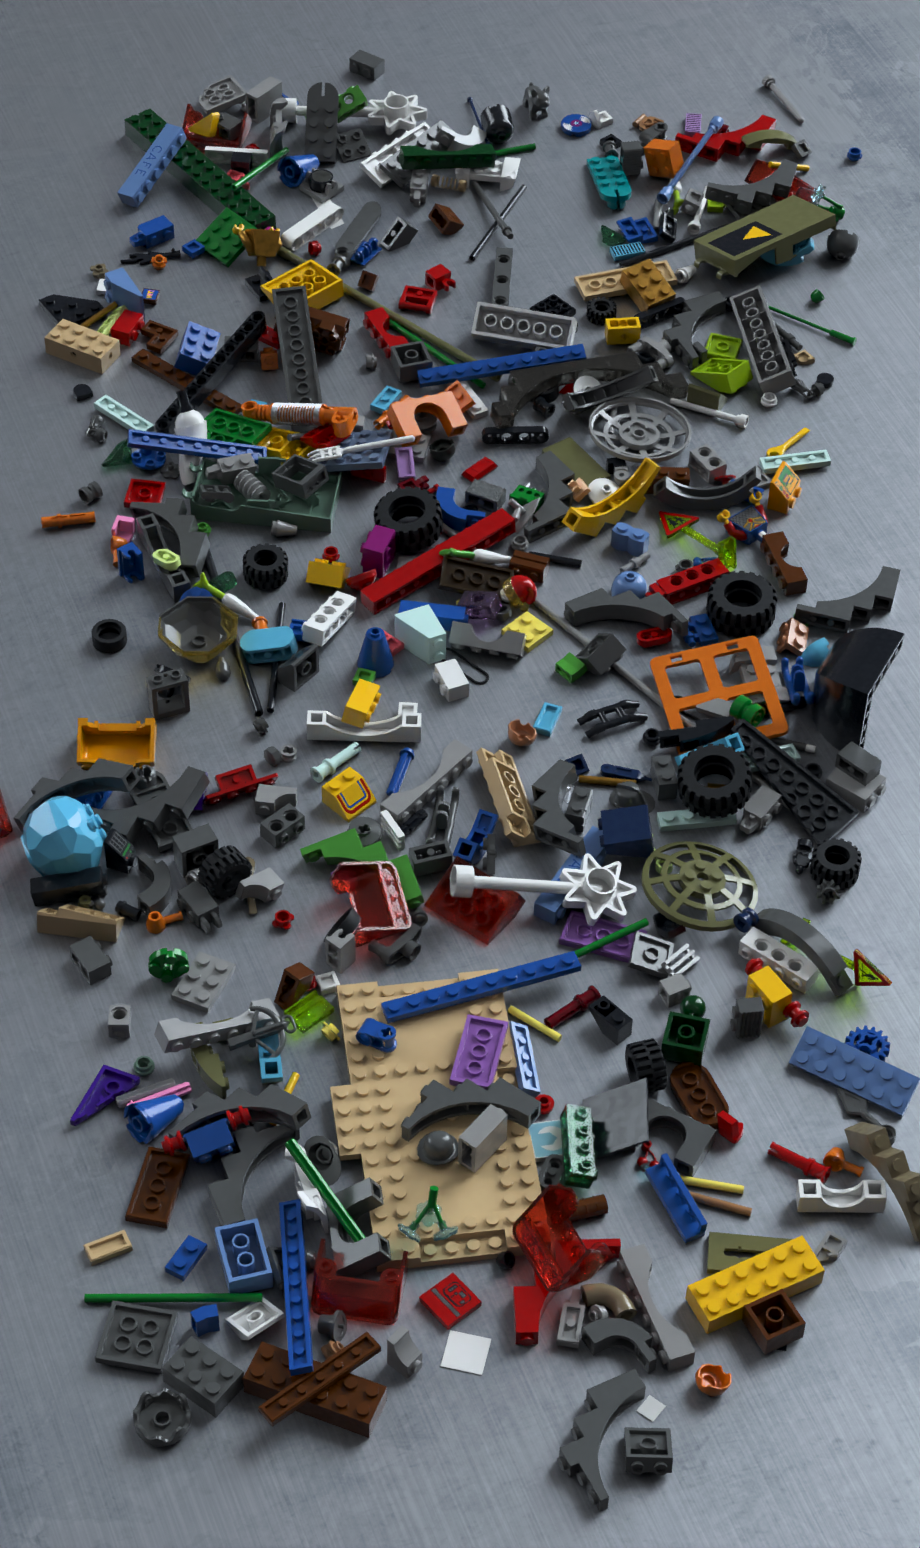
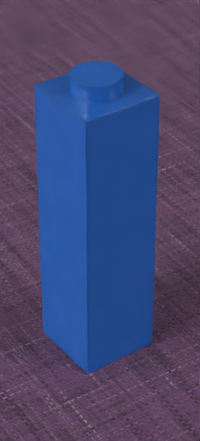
M401 600L398 613L429 604L445 631H451L452 621L469 622L466 607Z

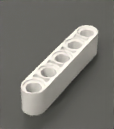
M330 201L325 203L286 230L280 237L282 245L292 251L298 250L338 222L343 217L344 209Z

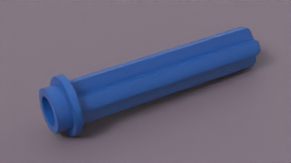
M405 747L399 753L400 758L386 792L388 796L400 790L410 761L415 756L411 748Z

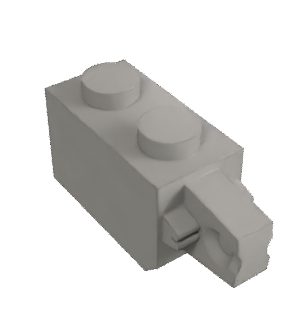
M413 169L410 183V202H414L413 206L420 207V202L426 203L428 170Z
M251 453L217 459V463L213 466L206 467L205 475L207 479H220L223 485L232 484L236 476L243 470H249L255 476L256 464Z
M761 785L743 807L744 811L740 830L751 834L755 829L760 831L764 826H768L773 815L778 814L782 808V795Z

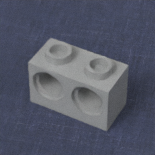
M708 444L690 451L689 465L708 484L714 482L715 477L726 475V461Z

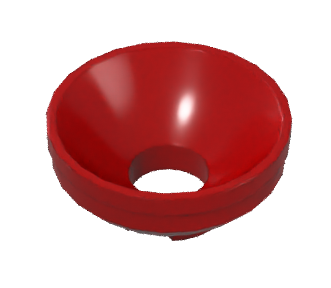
M376 568L345 579L347 586L358 591L371 585L377 577Z

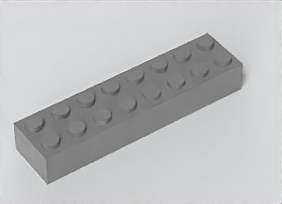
M756 286L730 297V302L763 393H776L796 385L797 383L761 286Z

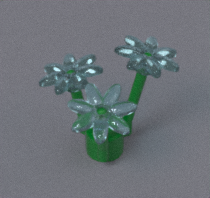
M820 184L818 189L814 188L815 193L811 195L812 202L810 203L835 214L836 222H838V220L844 217L845 208L842 204H838L826 197L825 193H823L826 187H822V184ZM823 198L834 206L829 208L819 205L820 199Z

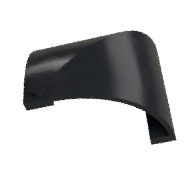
M863 628L851 631L840 637L832 645L818 667L813 687L815 701L811 704V712L819 732L839 751L851 741L864 748L873 695L903 646L904 633L884 628Z

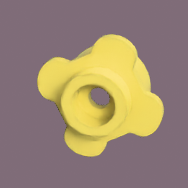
M324 1021L323 1024L325 1026L321 1029L323 1035L331 1042L334 1039L339 1041L340 1038L337 1035L339 1030L332 1023L328 1025Z

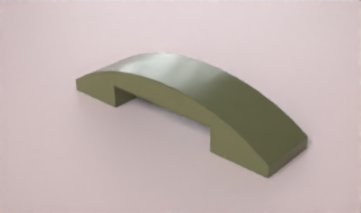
M759 130L748 133L741 138L747 148H761L763 143L784 144L787 150H792L791 146L798 142L792 135L779 130Z

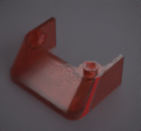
M321 1238L315 1263L311 1295V1308L313 1312L318 1315H332L336 1310H342L348 1320L382 1325L394 1324L399 1317L408 1274V1251L403 1252L400 1269L388 1268L384 1270L380 1276V1281L336 1275L337 1265L333 1260L326 1258V1239Z

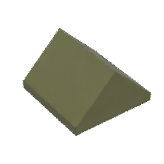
M689 383L687 402L718 411L722 410L728 400L727 397Z

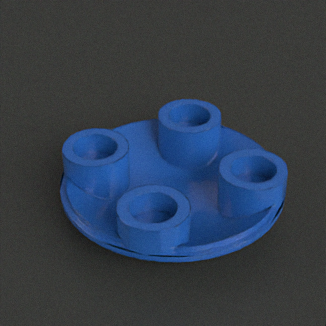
M137 449L131 454V460L138 468L153 470L165 464L166 452Z

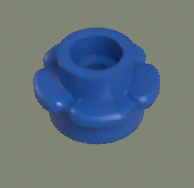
M856 147L850 148L847 157L851 161L856 162L862 158L861 150Z

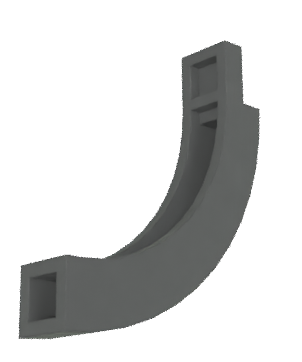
M754 466L740 478L730 483L707 488L683 485L664 476L653 485L654 498L670 506L685 510L707 511L726 508L749 498L752 493L754 494L753 487L761 482V469Z
M763 909L757 914L759 923L754 927L767 935L782 938L800 949L819 969L835 996L841 995L853 986L845 971V968L848 966L841 955L811 924L781 909Z

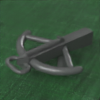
M251 1006L250 1010L255 1011L251 1031L227 1039L230 1051L247 1044L253 1048L258 1043L272 1054L269 1058L278 1057L285 1046V1031L287 1033H294L297 1029L291 1015H284L280 1021L279 1017L270 1009L261 1006ZM259 1012L267 1014L275 1022L256 1029ZM285 1018H290L293 1030H288L287 1026L290 1024V1021H285ZM278 1033L280 1035V1043L276 1051L260 1041L263 1038Z

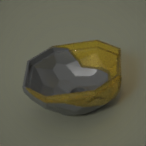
M187 596L159 615L158 637L175 655L195 663H205L212 660L237 638L238 615L214 597Z

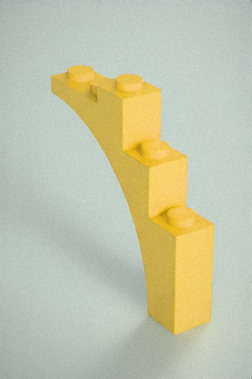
M645 457L635 473L613 494L590 506L570 507L561 522L573 532L597 537L605 522L616 525L626 510L638 513L646 500L644 495L661 467Z

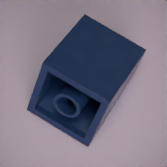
M647 805L600 811L601 818L598 819L599 831L603 830V835L600 836V845L605 847L606 854L648 858L654 852L652 828Z

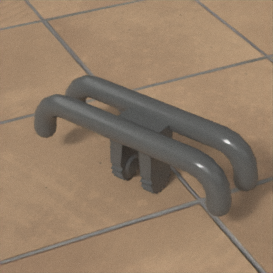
M437 786L436 801L426 844L435 842L438 829H445L443 840H447L450 847L459 803L460 790L458 787H453L451 804H449L447 801H443L444 786Z

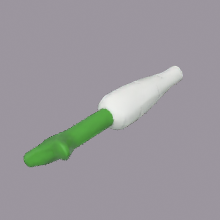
M449 548L439 552L441 556L469 558L474 562L483 564L509 563L512 558L483 549H475L473 552Z

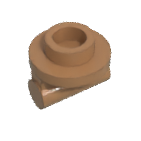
M330 1340L327 1345L321 1347V1351L327 1360L344 1348V1346L339 1341Z

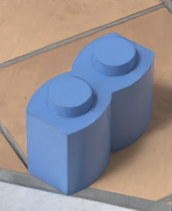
M617 522L612 529L611 546L617 550L627 551L629 554L639 557L648 551L650 534L642 529L633 528L629 524Z

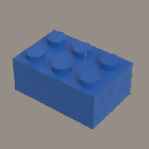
M189 321L181 340L174 367L197 376L215 355L221 333Z

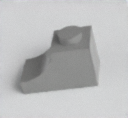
M258 785L255 798V814L271 816L288 803L296 807L297 788Z
M269 867L241 880L235 895L239 899L252 897L263 900L266 903L270 900H276L281 896L284 882Z
M401 1325L387 1339V1364L408 1379L413 1373H418L422 1368V1351L412 1341L409 1330Z

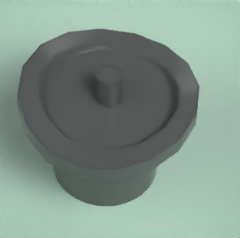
M336 1310L332 1315L322 1314L318 1320V1332L330 1335L333 1341L343 1339L347 1331V1320L344 1312Z

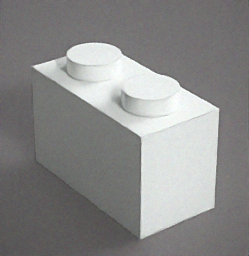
M456 659L434 664L433 680L435 683H438L441 695H445L448 702L469 696V682Z

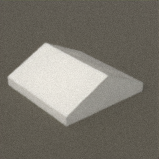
M263 1297L262 1302H252L225 1320L240 1340H249L284 1318L285 1313Z

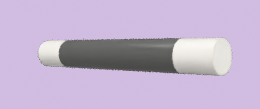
M779 737L770 739L780 746L793 743L794 747L798 750L815 753L816 746Z

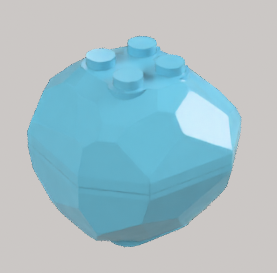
M57 796L46 800L29 814L23 827L21 841L28 861L42 876L78 872L86 868L97 867L100 864L103 843L107 837L105 830L100 828V825L103 824L102 819L98 814L94 815L89 804H82L71 797Z

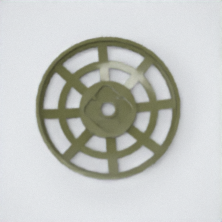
M692 841L666 844L651 853L642 869V888L650 903L666 918L687 928L710 932L735 928L733 918L716 921L715 911L726 909L734 904L742 912L746 908L739 900L743 885L753 888V898L748 907L754 910L758 901L757 884L749 869L732 854L713 845ZM675 848H688V850L676 852L671 856L662 853ZM687 854H691L693 860L686 863L677 859ZM699 854L712 857L716 860L713 863L701 860ZM654 858L664 860L661 876L649 878V868ZM728 861L734 863L748 879L740 877L737 870ZM671 863L680 867L679 874L668 875V867ZM724 864L734 876L725 875L719 867ZM678 881L683 892L681 894L678 893L670 882ZM726 882L737 884L734 895L724 888ZM663 883L666 890L676 900L670 907L667 906L657 896L651 885ZM721 894L728 899L723 903L713 904V899ZM692 896L703 899L705 904L697 903L687 898ZM684 904L694 909L706 911L708 921L687 917L678 913L677 910Z

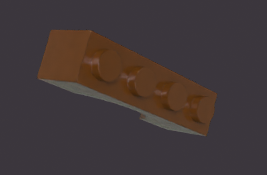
M784 532L763 535L760 550L765 554L766 562L771 566L773 576L778 580L779 588L783 590L785 596L805 593L808 579L802 567L789 565L783 560V558L787 557L789 542Z

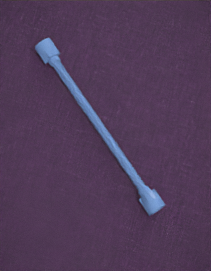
M720 116L712 118L708 131L669 185L664 186L660 190L657 200L661 204H666L670 200L673 188L712 134L717 133L723 126L724 121Z

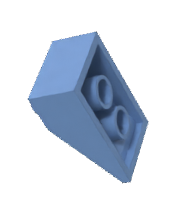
M124 268L105 273V280L103 282L106 289L105 299L107 303L111 304L115 301L118 307L125 305L128 310L143 314L145 321L143 295Z

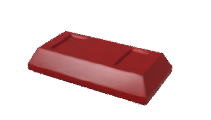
M484 457L466 469L461 476L473 482L474 479L480 480L498 466L489 458Z

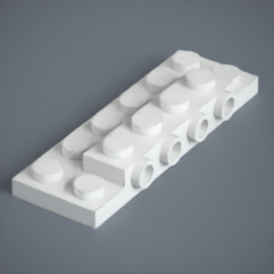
M423 122L411 131H406L400 138H395L389 145H384L380 151L373 152L369 158L361 162L359 167L382 188L391 182L392 179L379 168L380 164L399 151L400 146H406L428 130L430 126Z

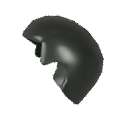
M440 438L429 445L431 456L438 461L451 459L455 453L453 439Z

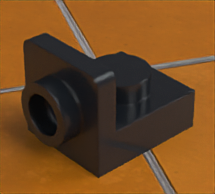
M660 912L653 915L657 934L672 939L686 932L685 926L673 922Z

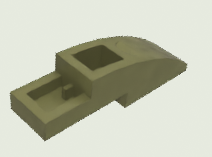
M208 1044L197 1048H190L193 1063L202 1080L216 1095L226 1099V1090H229L230 1087L228 1077L223 1076V1073H226L224 1060L220 1061L218 1053L213 1054L212 1046H208Z

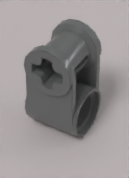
M658 122L645 129L640 134L639 141L647 145L653 139L667 140L666 131L668 125L664 122Z

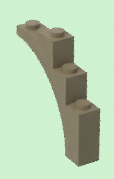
M860 1122L844 1129L850 1149L864 1156L887 1182L902 1208L914 1241L919 1242L920 1173L910 1171L903 1150L891 1147L886 1127Z

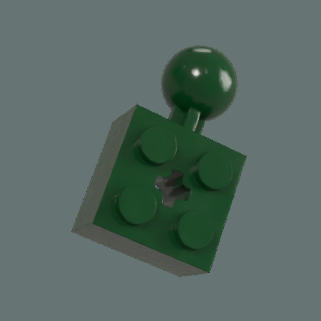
M689 995L680 1004L681 1013L670 1011L661 1051L666 1060L681 1063L692 1062L694 1065L700 1066L702 1065L711 1019L702 1018L706 1013L704 1000L697 995Z

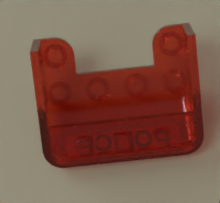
M550 1184L515 1221L512 1232L544 1288L549 1292H560L591 1279L613 1254L609 1247L601 1242L595 1243L587 1250L569 1220L579 1205L577 1195L570 1187Z

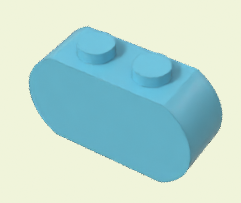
M288 626L250 630L240 639L242 652L246 661L250 664L289 660L298 651L295 635Z

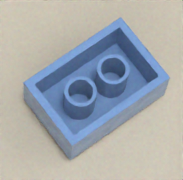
M258 1218L215 1227L216 1246L229 1293H249L273 1287L272 1269Z

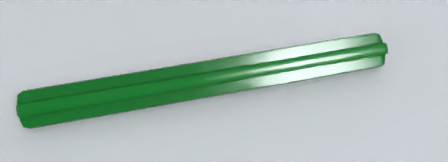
M292 1138L287 1141L285 1147L314 1187L318 1189L321 1197L353 1241L357 1242L366 1238L296 1140Z

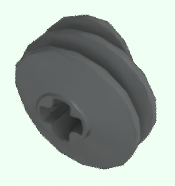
M426 412L414 415L415 421L423 435H428L436 429V416Z
M358 817L349 824L348 830L356 829L363 847L379 842L382 839L380 824L372 818Z

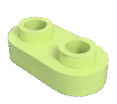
M159 549L152 554L154 563L169 571H174L181 565L180 556L168 549Z

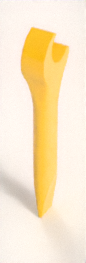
M804 427L784 444L769 448L766 457L783 455L788 448L804 437L810 430Z

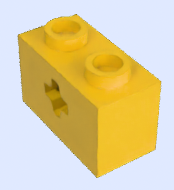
M639 317L605 319V339L607 345L633 344L640 339L641 325Z

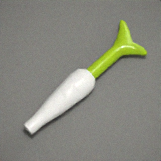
M680 181L673 188L672 193L674 197L672 208L674 215L678 213L680 206L684 202L683 199H680L682 192Z
M204 572L200 575V581L193 585V587L208 590L211 594L221 599L222 604L226 608L251 620L259 617L236 596L230 593L225 594L209 584Z

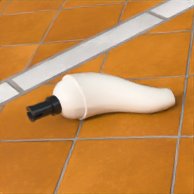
M187 389L177 391L180 414L175 421V434L207 439V420H204L198 411L193 410V406L189 402ZM179 454V473L183 485L196 482L197 473L189 469L190 462L195 466H199L203 457Z

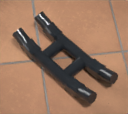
M622 700L613 705L590 710L584 716L577 719L581 726L599 717L601 723L594 725L593 728L585 732L589 739L596 734L622 724L647 721L648 715L638 712L626 715L625 709L639 708L640 703L639 701ZM616 712L619 718L609 720L606 714Z

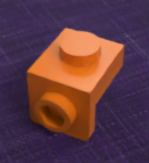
M273 347L263 348L260 351L262 370L278 369L277 350H273Z

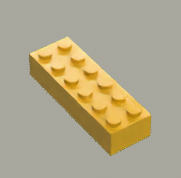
M803 1235L688 1285L685 1299L706 1334H709L742 1319L744 1305L783 1288L790 1298L821 1284L825 1270Z

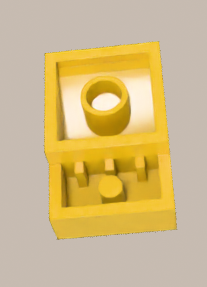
M272 427V431L256 445L267 447V457H279L286 459V461L294 454L308 459L307 454L316 450V448L308 446L301 440L288 441V434L299 432Z

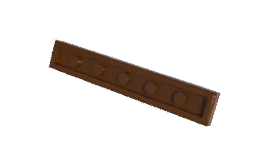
M368 1332L364 1333L316 1366L314 1372L306 1373L258 1407V1411L273 1427L381 1352V1346Z

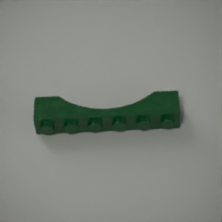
M476 144L459 151H435L418 146H400L399 162L403 170L492 168L495 166L496 152L492 144Z

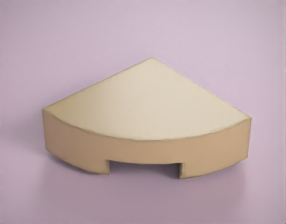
M805 349L794 354L798 364L808 365L815 363V358Z

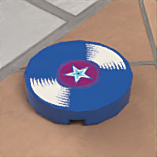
M567 115L561 121V130L569 136L573 134L576 137H581L591 131V120L584 115Z

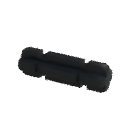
M424 809L418 810L415 815H412L403 823V826H400L405 837L422 820L424 821L428 817Z

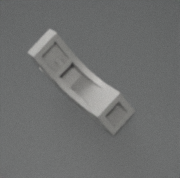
M442 125L434 140L447 146V151H459L476 144H482L487 133L473 125L467 135H460Z

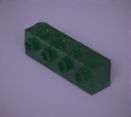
M566 1104L560 1115L564 1184L566 1186L589 1189L593 1181H596L598 1177V1169L595 1168L597 1152L594 1151L595 1134L592 1132L594 1117L591 1116L590 1107Z

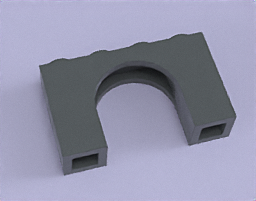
M648 1098L649 1132L658 1128H667L677 1132L682 1137L684 1143L674 1157L673 1165L679 1173L693 1177L715 1143L716 1129L708 1124L696 1121L688 1115L681 1114L671 1107H666L652 1098ZM638 1146L629 1149L635 1152Z
M370 1177L335 1193L354 1222L363 1214L384 1205L382 1188ZM327 1205L326 1213L329 1217L328 1230L331 1234V1250L334 1256L333 1268L337 1274L349 1280L392 1260L389 1241L378 1232L351 1243L350 1235Z

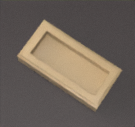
M125 1230L83 1245L91 1266L133 1251Z

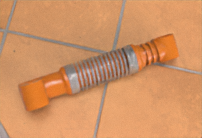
M247 401L241 405L243 416L262 422H270L275 425L325 426L326 424H332L334 434L339 438L349 436L358 421V410L356 407H331L326 404L280 402L271 403V405H260L255 401Z

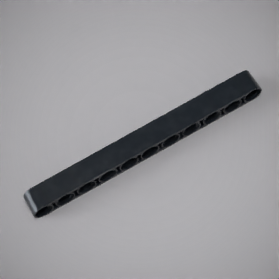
M254 311L185 388L187 389L189 402L192 404L193 410H197L266 331L267 324L264 312ZM178 397L155 422L156 433L172 435L175 433V421L180 414Z

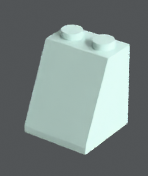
M429 604L395 614V638L404 643L406 650L428 664L446 659V632Z

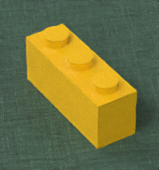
M359 678L345 706L341 722L363 729L365 723L370 722L372 713H374L380 701V685Z

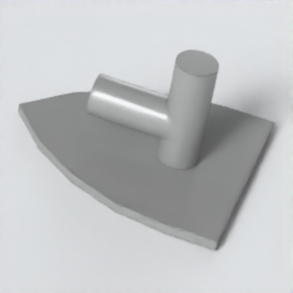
M513 498L508 501V504L515 509L512 517L515 519L516 534L531 519L540 498L523 506Z

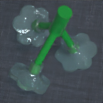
M431 1186L428 1200L417 1205L415 1221H412L409 1226L401 1223L398 1224V1229L418 1243L421 1239L416 1230L419 1228L420 1222H423L427 1227L437 1223L440 1231L433 1235L434 1241L447 1239L458 1232L457 1226L448 1227L446 1221L440 1215L442 1208L436 1204L439 1190L437 1186Z

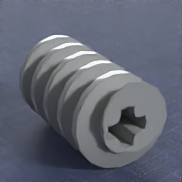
M243 470L236 476L234 487L245 498L268 500L270 498L271 491L267 490V487L251 474L249 470Z

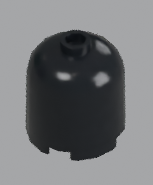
M497 104V106L491 108L488 106L482 111L480 115L481 124L487 133V139L495 144H503L510 140L514 134V125L509 109L505 105Z

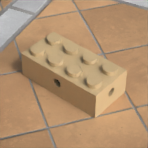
M62 319L44 337L47 354L103 374L121 356L118 339Z

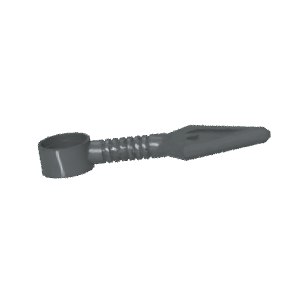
M837 1089L847 1115L861 1116L867 1123L886 1127L887 1132L892 1135L889 1138L891 1145L895 1142V1128L887 1124L881 1125L867 1111V1099L845 1089Z

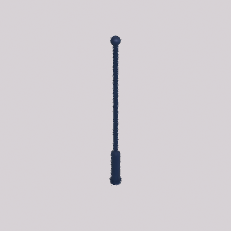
M468 97L467 102L471 105L479 128L483 130V127L473 105V98ZM485 137V144H491L488 142L487 137Z

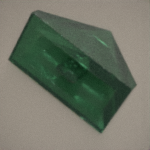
M128 438L116 445L101 464L103 467L133 464L131 460L132 449L127 447Z

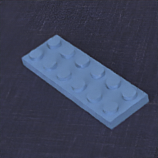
M809 1026L806 1027L789 1061L790 1065L867 1099L869 1102L903 1117L920 1083L919 1077Z

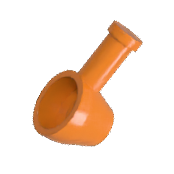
M119 536L111 537V553L113 554V566L118 567L117 548L127 544V540Z
M158 911L149 913L146 920L147 931L152 934L163 932L166 924L184 920L182 912L178 911V913L165 917Z
M839 1147L832 1148L823 1159L824 1166H831V1171L834 1172L844 1169L860 1177L864 1169L862 1166L859 1167L845 1161L844 1151Z

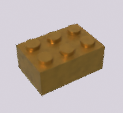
M650 258L622 270L620 283L641 312L675 299L676 293Z

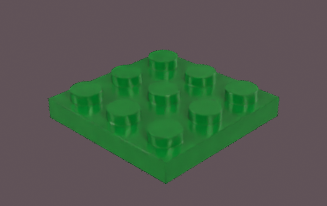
M227 207L196 241L205 246V252L226 267H229L245 250L239 236L232 232L234 225L236 224L238 227L240 224H243L244 231L245 229L257 228Z

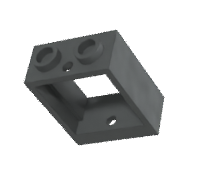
M296 454L272 472L276 488L304 499L311 496L329 480L325 465ZM298 471L307 474L299 482L290 479Z
M182 667L146 677L148 706L155 721L190 711L188 679ZM181 685L180 695L157 701L158 691Z

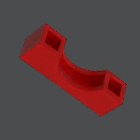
M383 307L364 312V328L368 329L372 339L376 340L378 347L384 351L386 358H389L391 361V346L409 342L404 336H395L387 333L389 330V315Z

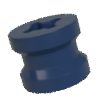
M747 907L741 913L735 915L733 921L736 928L745 933L759 923V917L753 909Z

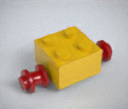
M760 958L748 961L745 972L748 975L745 998H762L764 1007L763 1022L766 1026L771 1028L790 1017L793 1027L804 1026L808 1022L809 1013L806 1010H800L801 1004L798 1001L791 1002L792 991L769 966L762 967L763 961Z

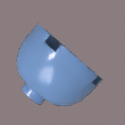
M622 572L615 577L612 583V597L631 590L639 599L645 597V593H647V583L643 576L637 572Z

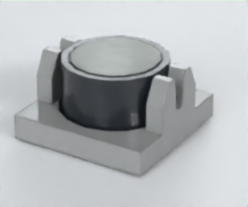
M312 168V172L307 171L305 182L299 185V190L318 202L323 203L344 191V185L333 180V174L330 171Z

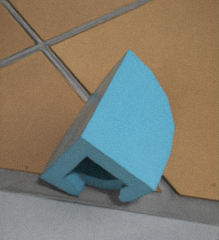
M825 637L813 642L804 650L801 655L804 665L810 667L820 666L829 651L827 648L829 642Z

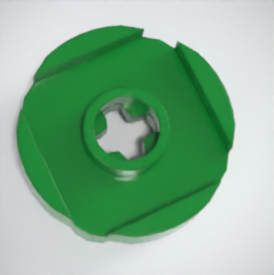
M167 948L159 949L149 957V972L152 976L161 979L162 982H171L174 978L180 977L189 971L188 955L178 948H174V951H167Z

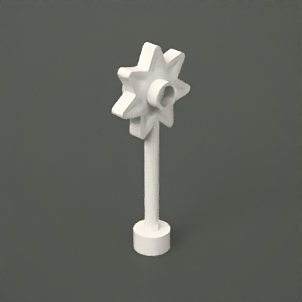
M390 91L384 100H369V107H364L350 117H368V125H384L386 134L391 135L398 129L407 131L414 129L416 121L427 119V108L417 106V95L406 97ZM285 98L288 101V105L282 109V122L297 123V116H306L307 106H297V98Z
M588 853L584 855L581 861L580 870L569 868L562 870L559 876L561 881L475 876L473 866L453 865L450 875V894L452 897L471 898L474 888L566 894L562 906L564 908H583L587 924L593 926L602 914L622 922L627 914L623 901L634 898L637 888L619 880L622 866L619 861L601 867Z

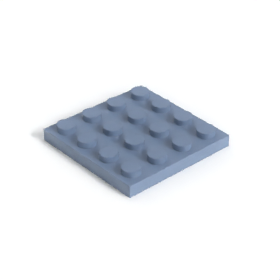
M393 430L352 431L350 437L336 446L346 448L393 439ZM390 446L343 454L342 458L317 463L325 465L327 472L382 469Z

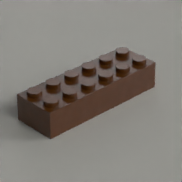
M262 1341L243 1377L244 1392L264 1400H269L305 1374L291 1376L288 1350ZM313 1360V1368L321 1364V1362ZM349 1373L296 1411L370 1438L387 1402V1386Z

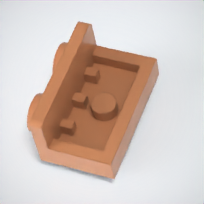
M790 618L787 622H783L779 628L780 635L777 640L776 652L781 653L784 649H788L797 656H801L806 649L809 627L794 618Z

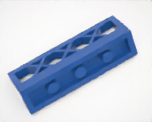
M665 1153L661 1155L659 1164L647 1168L645 1174L683 1241L688 1243L704 1236L708 1223L668 1154Z

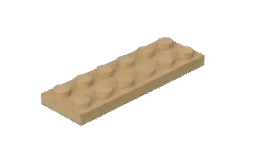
M667 260L653 262L670 286L677 285L678 279ZM629 267L574 277V282L584 302L592 301V298L597 299L599 296L600 298L603 296L608 298L628 294L621 285L620 278L622 270Z

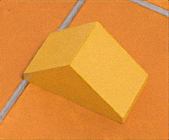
M219 112L209 114L189 127L188 130L206 137L216 136L220 117Z

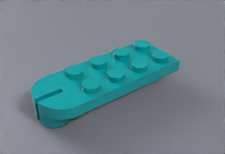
M611 155L587 159V167L600 198L607 201L610 209H617V201L620 209H623L626 201L631 198L632 189L618 157Z

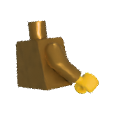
M235 224L232 232L239 236L248 252V256L257 257V266L266 267L267 258L275 257L282 246L280 229L276 228L274 230L271 227L269 230L245 229L244 231L243 224H240L238 227Z

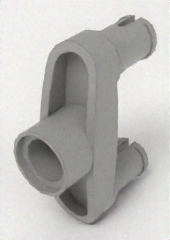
M643 336L635 344L627 348V353L631 357L635 352L644 351L655 358L657 362L650 366H653L656 374L674 364L673 357L670 354L671 346L665 339L657 342Z

